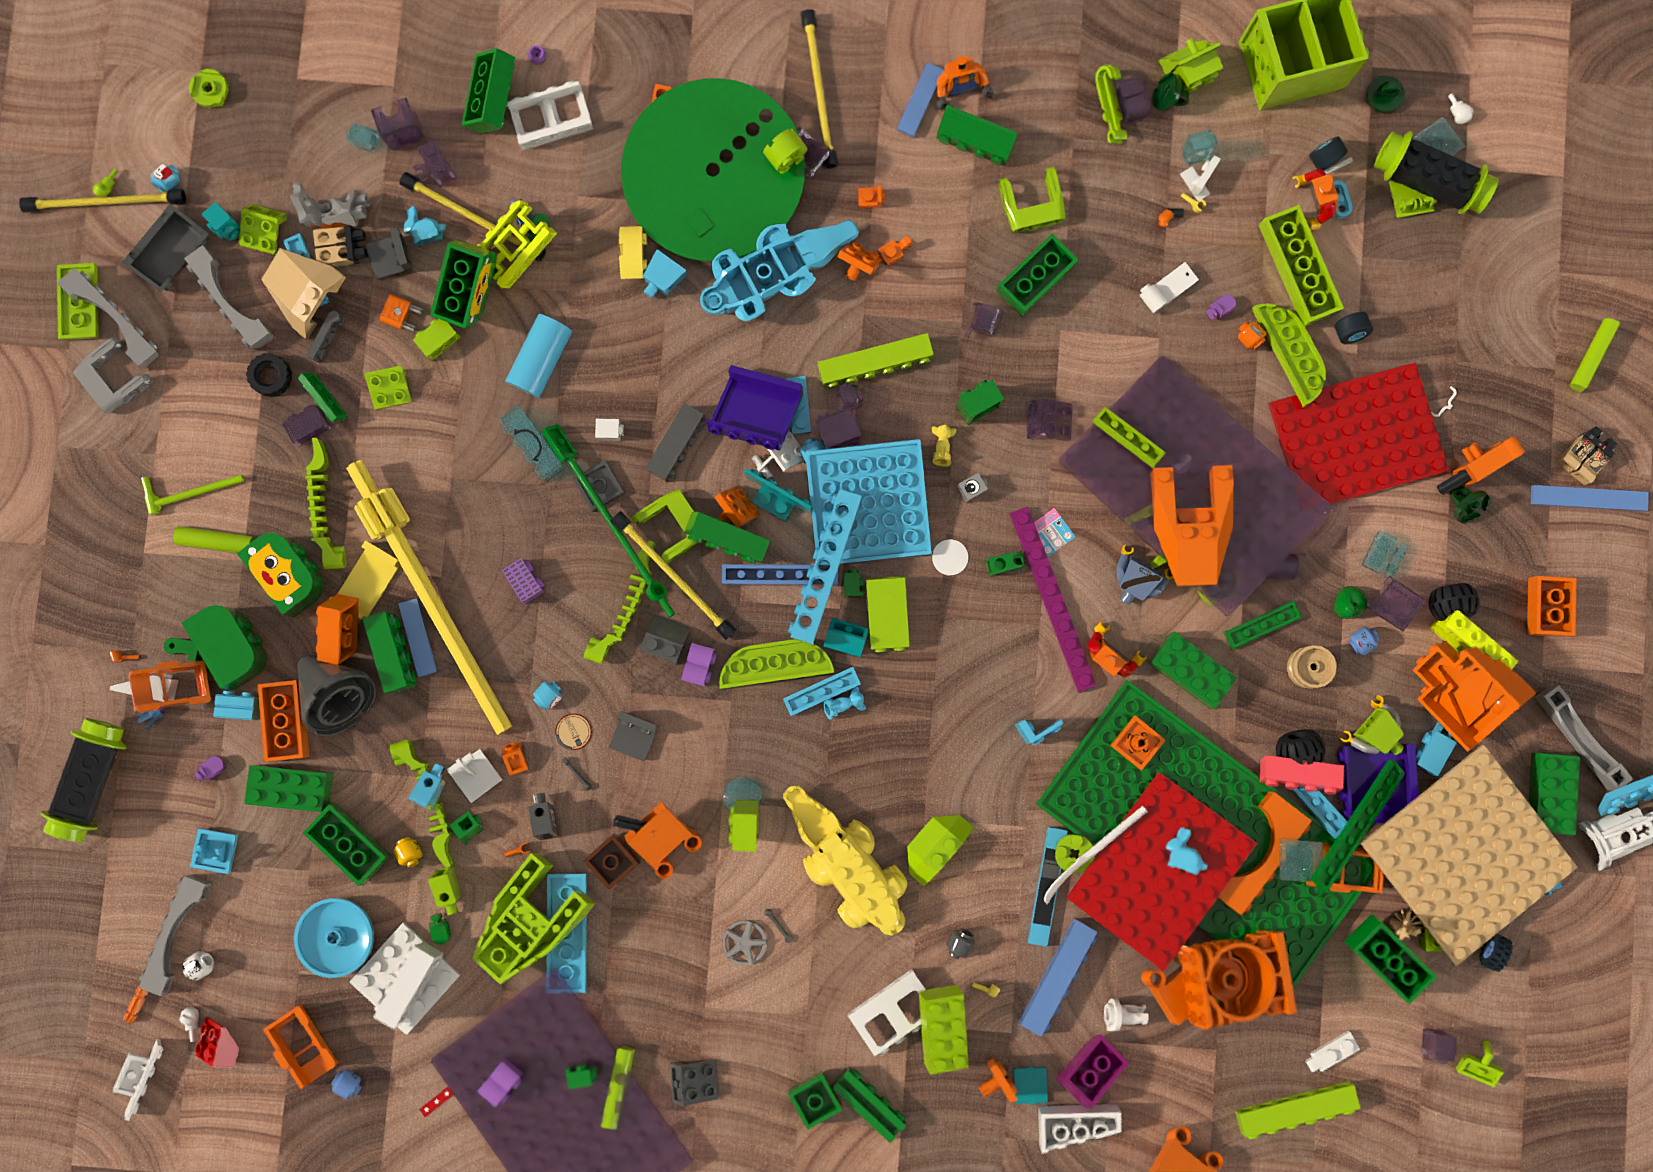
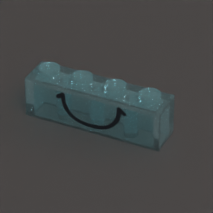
M519 405L500 418L503 422L501 427L506 434L511 433L514 437L512 442L517 449L522 448L525 452L522 456L528 464L533 463L536 467L533 471L540 480L544 478L548 482L566 469Z

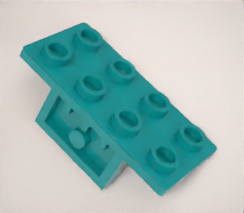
M745 469V477L761 486L752 502L753 504L786 522L795 506L812 515L813 507L810 501L803 497L801 499L796 498L793 491L784 488V490L779 488L778 483L770 478L767 480L763 479L761 473L755 469Z

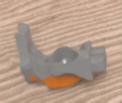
M299 182L292 184L294 191L290 196L298 212L299 222L308 228L321 227L326 229L348 225L357 226L359 219L366 218L367 210L365 207H369L371 203L367 194L358 195L357 191L353 189L348 193L347 198H329L326 203L319 204L308 196L304 187Z

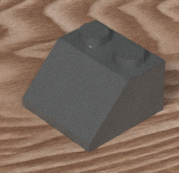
M654 616L645 634L640 651L678 664L691 628Z

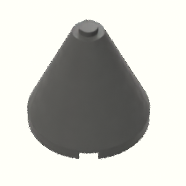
M313 655L303 656L299 660L297 670L301 719L309 731H313L317 736H331L341 733L357 723L355 719L362 712L367 714L376 697V686L366 673L341 664L336 665L317 661V657Z

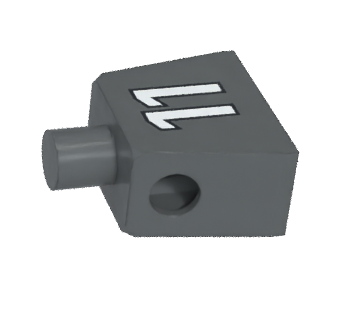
M545 793L533 795L535 805L529 806L533 837L539 840L558 837L559 831L553 805L546 802Z

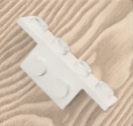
M156 1039L149 1057L129 1052L118 1076L113 1092L131 1096L125 1110V1120L129 1121L131 1115L136 1114L139 1107L138 1099L145 1094L147 1084L145 1083L148 1077L151 1078L154 1073L155 1060L160 1059L163 1047L160 1039Z

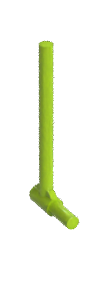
M241 474L159 498L153 494L149 477L141 478L145 492L144 498L150 516L159 514L164 505L245 481Z

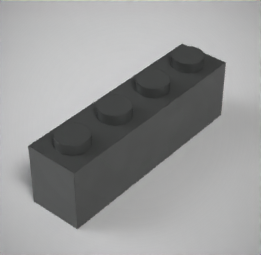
M684 403L647 464L646 470L665 482L669 479L672 480L677 472L676 466L679 462L682 463L687 455L685 451L688 446L692 447L697 431H701L705 426V415Z

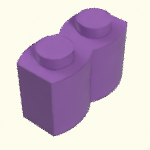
M691 643L681 680L701 686L709 683L712 675L709 669L711 664H715L717 654L714 653L715 649Z
M505 1058L477 1092L494 1107L499 1103L503 1105L510 1097L508 1094L510 1089L513 1088L515 1090L523 1081L520 1079L523 1072Z

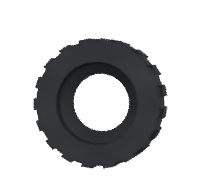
M272 353L257 355L255 359L250 361L247 367V382L252 389L263 396H279L290 387V382H292L291 367L285 360ZM267 366H273L278 371V379L272 384H265L260 378L261 371Z

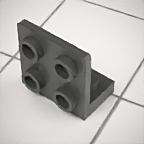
M398 228L390 229L391 237L366 244L377 280L413 269L403 234Z
M620 711L618 717L620 720L609 747L645 761L659 725Z
M714 1059L689 1064L670 1063L672 1101L674 1104L688 1106L718 1099L716 1062Z

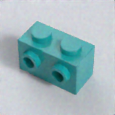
M217 202L213 203L202 213V216L209 222L207 226L221 239L225 237L228 241L239 237V223Z
M832 618L824 647L861 657L869 628Z

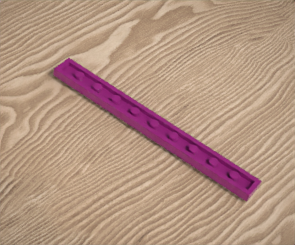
M1025 507L1011 512L1009 515L1076 690L1081 692L1097 686L1029 508Z

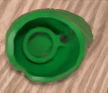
M1346 586L1342 588L1334 603L1336 615L1343 619L1360 617L1367 608V596L1362 589Z

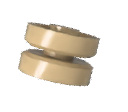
M1312 645L1299 648L1291 654L1287 661L1289 678L1301 688L1312 689L1326 686L1336 674L1337 665L1335 658L1329 650L1322 646Z

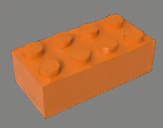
M298 680L258 684L264 762L309 758L308 729L301 719Z

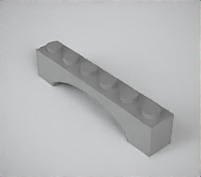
M202 245L184 258L188 263L186 266L193 275L196 274L199 280L197 282L204 290L207 289L210 292L209 298L215 304L218 303L221 309L219 311L226 319L229 318L232 321L231 327L237 334L241 333L244 337L241 340L248 348L252 347L258 351L275 338L264 322L258 318L252 320L243 316L229 302L218 278L217 267L220 264L210 250Z
M74 268L57 282L58 285L74 301L80 299L104 310L115 320L127 343L128 350L125 353L141 370L145 369L160 356L156 352L158 347L151 340L147 342L143 338L145 334L137 326L133 328L129 324L131 320L124 312L119 314L116 311L118 306L110 298L106 300L102 296L104 292L97 285L92 286L88 282L91 279L83 270L79 273Z
M1560 685L1548 686L1535 696L1538 703L1607 790H1616L1633 780L1623 765L1610 756L1590 734L1572 707L1571 699Z
M186 875L180 879L177 885L178 892L170 902L171 909L169 914L163 919V929L155 939L154 943L156 946L154 951L148 956L147 968L140 976L139 981L141 983L139 988L159 996L169 992L175 974H172L170 958L176 931L189 910L195 904L206 900L212 882L194 875Z

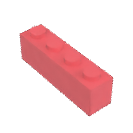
M1268 755L1261 759L1260 783H1266V786L1277 787L1278 785H1283L1286 789L1305 788L1307 792L1320 790L1329 795H1334L1343 789V765L1313 762V764L1307 765L1305 760H1302V765L1290 758Z

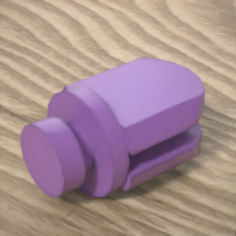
M1229 294L1221 296L1210 305L1207 315L1212 320L1225 317L1234 310L1236 306L1235 299Z
M211 756L198 766L200 771L197 770L194 774L200 782L205 780L204 777L207 780L213 779L224 771L225 762L220 757Z

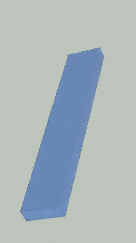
M1532 485L1531 505L1646 512L1648 511L1649 492Z

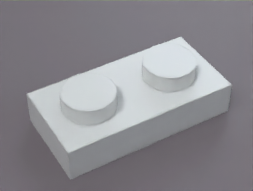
M1214 155L1211 161L1206 160L1201 168L1204 171L1201 176L1197 175L1192 183L1195 187L1191 193L1198 196L1219 163L1220 158Z

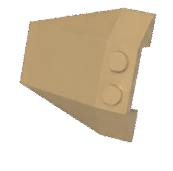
M280 248L262 277V281L291 327L305 339H309L317 326L312 317L328 292L337 293L346 277L331 265Z

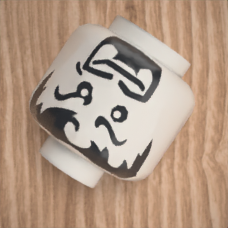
M198 951L184 960L183 973L191 980H200L212 972L214 960L210 954Z

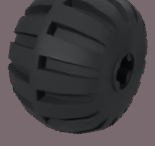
M1451 584L1433 590L1429 597L1428 606L1432 615L1438 621H1445L1448 616L1457 610L1468 618L1477 613L1479 596L1470 584Z
M1303 729L1286 733L1278 739L1276 744V757L1290 758L1302 765V760H1305L1307 765L1313 764V762L1321 763L1325 756V744L1319 734L1313 730Z

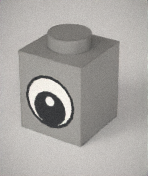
M977 473L959 483L957 488L967 503L988 490V482L984 476H980Z

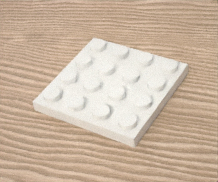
M405 922L402 923L353 977L350 983L376 1006L380 1000L385 998L386 993L384 992L390 982L393 983L396 979L395 972L401 964L405 963L407 959L405 955L409 948L414 947L416 944L427 942ZM441 957L405 1022L398 1026L406 1035L410 1033L461 976L443 957Z

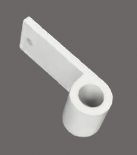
M1184 262L1158 283L1152 286L1149 283L1140 290L1142 292L1140 297L1154 314L1199 279Z

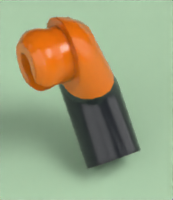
M1166 209L1159 215V225L1167 227L1172 218H1183L1184 209Z

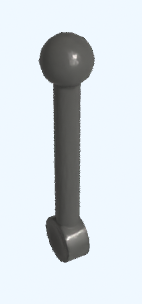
M565 757L562 761L584 785V789L590 790V783H586Z
M766 909L764 914L770 917L784 935L785 942L790 943L792 936L788 935L772 915L771 909Z

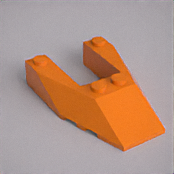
M1232 465L1212 466L1209 471L1211 508L1176 509L1173 467L1153 468L1151 486L1154 531L1160 541V546L1166 556L1177 586L1217 585L1233 528L1234 482Z

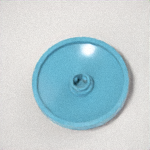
M329 898L310 906L299 918L294 932V946L301 963L312 973L326 978L343 977L356 971L366 962L374 944V928L370 917L361 906L344 898Z

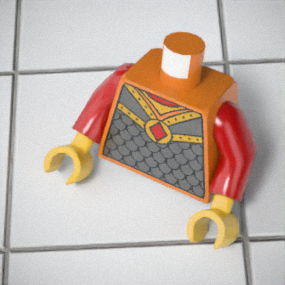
M1316 169L1293 177V179L1298 180V185L1295 187L1304 186L1309 182L1318 213L1316 219L1307 220V224H1311L1310 230L1320 229L1321 224L1332 218L1336 211H1338L1339 201L1332 175H1326L1324 170Z
M1101 621L1094 627L1095 632L1088 643L1092 659L1114 677L1118 675L1122 677L1130 676L1138 666L1143 664L1147 656L1142 658L1139 656L1141 651H1137L1130 661L1102 638V635L1110 629V626L1108 625L1105 628L1102 624L1103 621Z

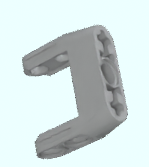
M118 336L108 339L87 355L73 371L76 378L97 405L107 414L129 403L153 383L148 374L134 377L118 391H115L98 369L121 351L124 343Z

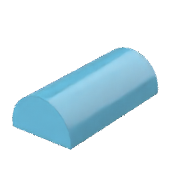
M538 314L505 383L540 398L572 334V330L548 316Z

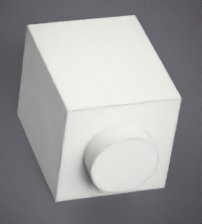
M596 419L595 438L598 441H621V436H624V425H621L619 419Z

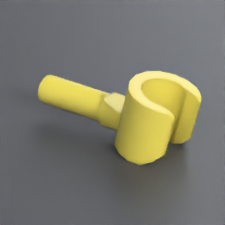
M1184 192L1181 195L1182 198L1193 205V211L1196 213L1202 211L1198 208V204L1202 207L1207 205L1204 200L1196 201Z
M975 982L972 984V987L986 992L991 997H996L1001 990L994 984H991L990 988Z

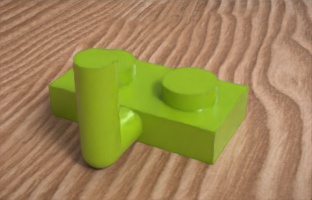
M1484 1040L1482 1042L1485 1053L1483 1058L1479 1059L1465 1053L1456 1066V1070L1460 1074L1495 1087L1504 1072L1503 1068L1490 1063L1494 1057L1490 1042Z

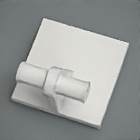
M789 430L780 451L767 449L771 456L765 462L761 460L758 454L751 458L758 467V472H761L766 480L773 476L767 466L774 460H776L783 471L804 461L800 453L801 446Z
M481 749L473 754L469 752L462 759L458 758L456 763L447 769L470 803H473L503 780Z

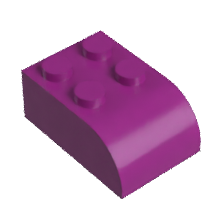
M1099 1034L1090 1039L1079 1050L1056 1080L1084 1107L1093 1108L1129 1062Z

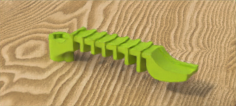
M312 438L314 455L311 463L306 467V480L308 482L306 489L309 493L307 500L310 503L308 510L311 513L309 520L312 523L310 531L313 534L311 541L317 543L322 548L324 569H345V547L333 546L331 539L324 537V533L329 532L328 527H321V523L327 522V517L320 516L319 512H326V507L319 506L318 502H325L324 495L318 496L317 492L326 491L325 485H317L316 481H328V475H316V473H322L327 470L329 458L323 442L318 438Z
M649 541L647 543L653 550L656 545L655 542ZM642 548L638 553V557L649 574L652 575L649 569L650 555ZM631 573L629 579L639 582L640 585L639 587L632 584L629 585L628 590L636 592L635 596L629 594L626 596V600L632 603L630 606L622 605L621 610L627 612L626 616L618 614L616 618L623 621L622 624L613 623L612 629L615 630L614 633H607L603 640L591 637L584 653V659L603 664L609 647L619 641L623 642V636L628 631L627 627L632 622V616L637 611V605L640 604L641 597L645 594L647 583L643 577Z
M410 739L390 744V752L395 765L408 764L411 771H418L419 775H416L417 781L424 771L431 773L429 763H424L416 758ZM430 782L428 787H431L433 782ZM439 796L433 808L437 814L429 816L430 822L439 820L440 824L429 827V831L434 833L443 830L444 833L437 835L432 845L441 863L445 867L454 865L449 852V840L453 833L449 826L451 823L447 819L448 815L443 808L444 804Z

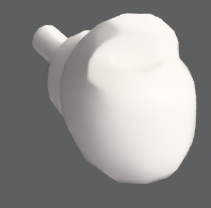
M1450 94L1448 97L1453 103L1450 109L1453 116H1455V122L1457 124H1464L1470 121L1473 116L1472 107L1463 101L1457 102L1454 95Z
M187 1007L181 1012L180 1022L185 1025V1030H189L190 1042H195L194 1029L198 1028L199 1011L194 1007Z

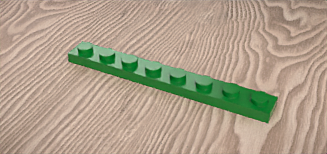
M1394 760L1387 761L1311 876L1310 880L1321 892L1329 891L1405 775V772Z

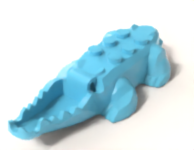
M847 220L838 225L806 230L794 236H790L787 233L786 224L771 225L761 232L756 243L757 250L751 254L739 258L733 249L720 252L712 262L716 281L713 283V286L704 289L700 296L703 310L709 315L735 313L739 319L751 321L765 312L763 302L782 292L788 296L801 295L816 280L809 271L825 266L846 244L858 236L859 231L856 224L851 220ZM792 246L795 247V251L791 252L790 250Z

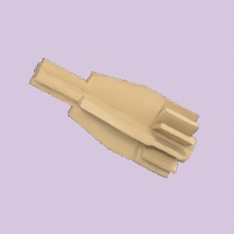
M1402 908V916L1396 911L1394 915L1397 918L1392 917L1390 920L1391 929L1396 930L1395 936L1397 934L1400 935V941H1403L1404 937H1408V940H1411V935L1417 937L1420 934L1422 927L1415 924H1421V921L1414 920L1417 917L1415 914L1410 918L1412 909H1409L1405 915L1404 908Z

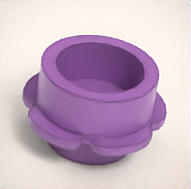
M532 46L529 49L528 58L534 64L542 63L546 59V51L540 46Z

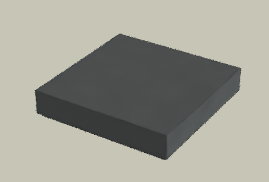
M607 460L584 472L604 505L625 494ZM577 477L573 478L591 511L597 510L598 508Z

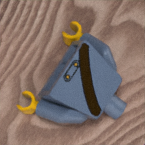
M1125 544L1121 549L1122 555L1116 567L1117 580L1120 582L1119 587L1125 591L1120 600L1130 605L1135 597L1143 601L1145 598L1150 599L1161 594L1169 580L1173 578L1172 574L1170 577L1167 575L1169 568L1161 573L1132 556L1134 547L1131 548L1130 552H1126Z

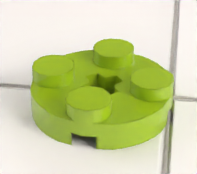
M204 69L197 76L194 75L189 83V92L193 99L200 106L206 108L222 106L229 92L227 80L219 72L212 69ZM209 85H211V87L213 88L212 91L207 92L205 90V87L207 88L209 87Z
M1067 834L1057 842L1055 849L1056 861L1066 871L1078 859L1070 857L1071 849L1079 850L1078 856L1080 857L1093 846L1085 836ZM1095 856L1082 864L1072 874L1086 871Z

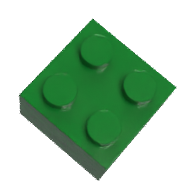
M993 379L989 382L984 380L977 384V388L973 391L968 389L961 393L957 407L967 425L1001 407L1004 398Z
M823 1070L788 1091V1096L807 1130L842 1111V1104Z

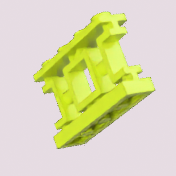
M523 200L513 202L508 213L499 218L497 226L486 234V238L482 243L477 245L487 250H490L495 245L500 250L495 266L499 271L493 278L497 280L496 283L501 288H510L557 234L553 228L548 227L546 222H540L536 226L527 217L532 208ZM517 217L524 222L520 229L512 224ZM530 229L534 234H538L532 242L525 236ZM512 232L523 242L513 254L503 245ZM505 258L510 262H514L508 270L501 264Z
M1458 610L1448 616L1445 621L1435 619L1429 626L1434 633L1444 641H1447L1458 653L1462 652L1465 648L1470 650L1477 646L1483 654H1487L1493 661L1501 660L1510 669H1513L1518 663L1517 659Z

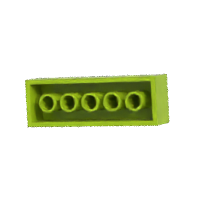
M1300 205L1264 218L1259 224V228L1296 314L1304 326H1309L1341 312L1344 307Z

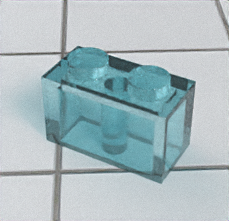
M1211 129L1191 134L1186 139L1181 149L1187 166L1205 161L1212 155L1217 146V138L1212 134Z

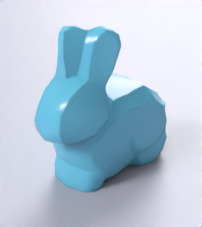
M414 206L407 210L408 219L404 224L405 234H411L415 246L421 247L423 244L443 239V232L446 229L444 223L440 224L436 220L427 217L418 220L417 209Z
M1180 828L1177 837L1171 839L1166 844V849L1171 851L1170 860L1167 865L1197 875L1200 870H1206L1208 865L1203 862L1201 855L1196 849L1186 845L1191 831Z

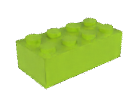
M957 985L919 991L924 1065L930 1075L969 1068L964 994Z

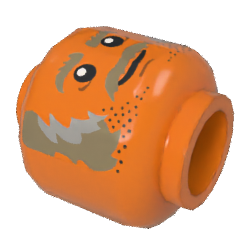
M1256 321L1250 324L1245 322L1239 328L1241 332L1238 334V339L1247 349L1253 348L1256 350L1266 341V331Z

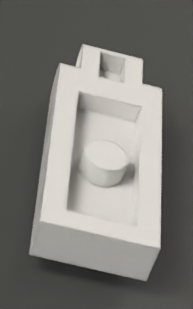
M1346 1031L1310 1053L1312 1057L1308 1058L1305 1062L1311 1072L1318 1069L1324 1071L1357 1052L1360 1048L1352 1034Z

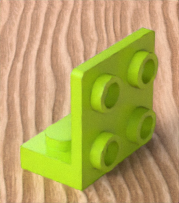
M255 204L242 208L239 244L275 254L277 252L278 227L281 223L287 221V213Z

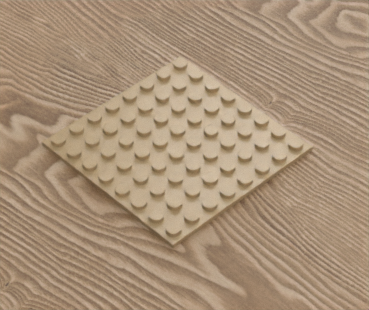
M1484 745L1477 748L1360 843L1455 966L1459 965L1578 868Z

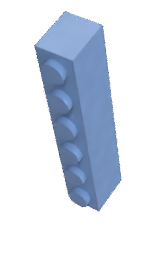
M722 564V585H808L810 578L807 577L809 567H814V565ZM819 565L821 571H828L830 565ZM838 571L832 587H838ZM815 580L812 586H824V583L821 580Z
M1075 918L1073 919L1019 1020L1021 1026L1041 1037L1043 1033L1046 1034L1051 1026L1050 1020L1053 1015L1056 1016L1061 1007L1059 1005L1061 999L1067 997L1070 988H1068L1071 981H1075L1079 974L1077 969L1081 963H1085L1089 947H1093L1097 941L1096 930Z

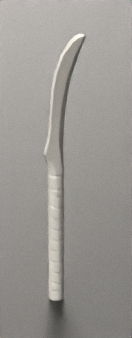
M1141 806L1112 832L1089 849V851L1078 857L1075 863L1050 886L1045 894L1044 902L1048 904L1057 889L1073 872L1147 813V810Z

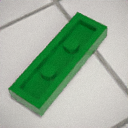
M314 372L302 373L298 377L303 388L310 393L314 402L320 406L325 416L331 422L343 421L347 417V414Z

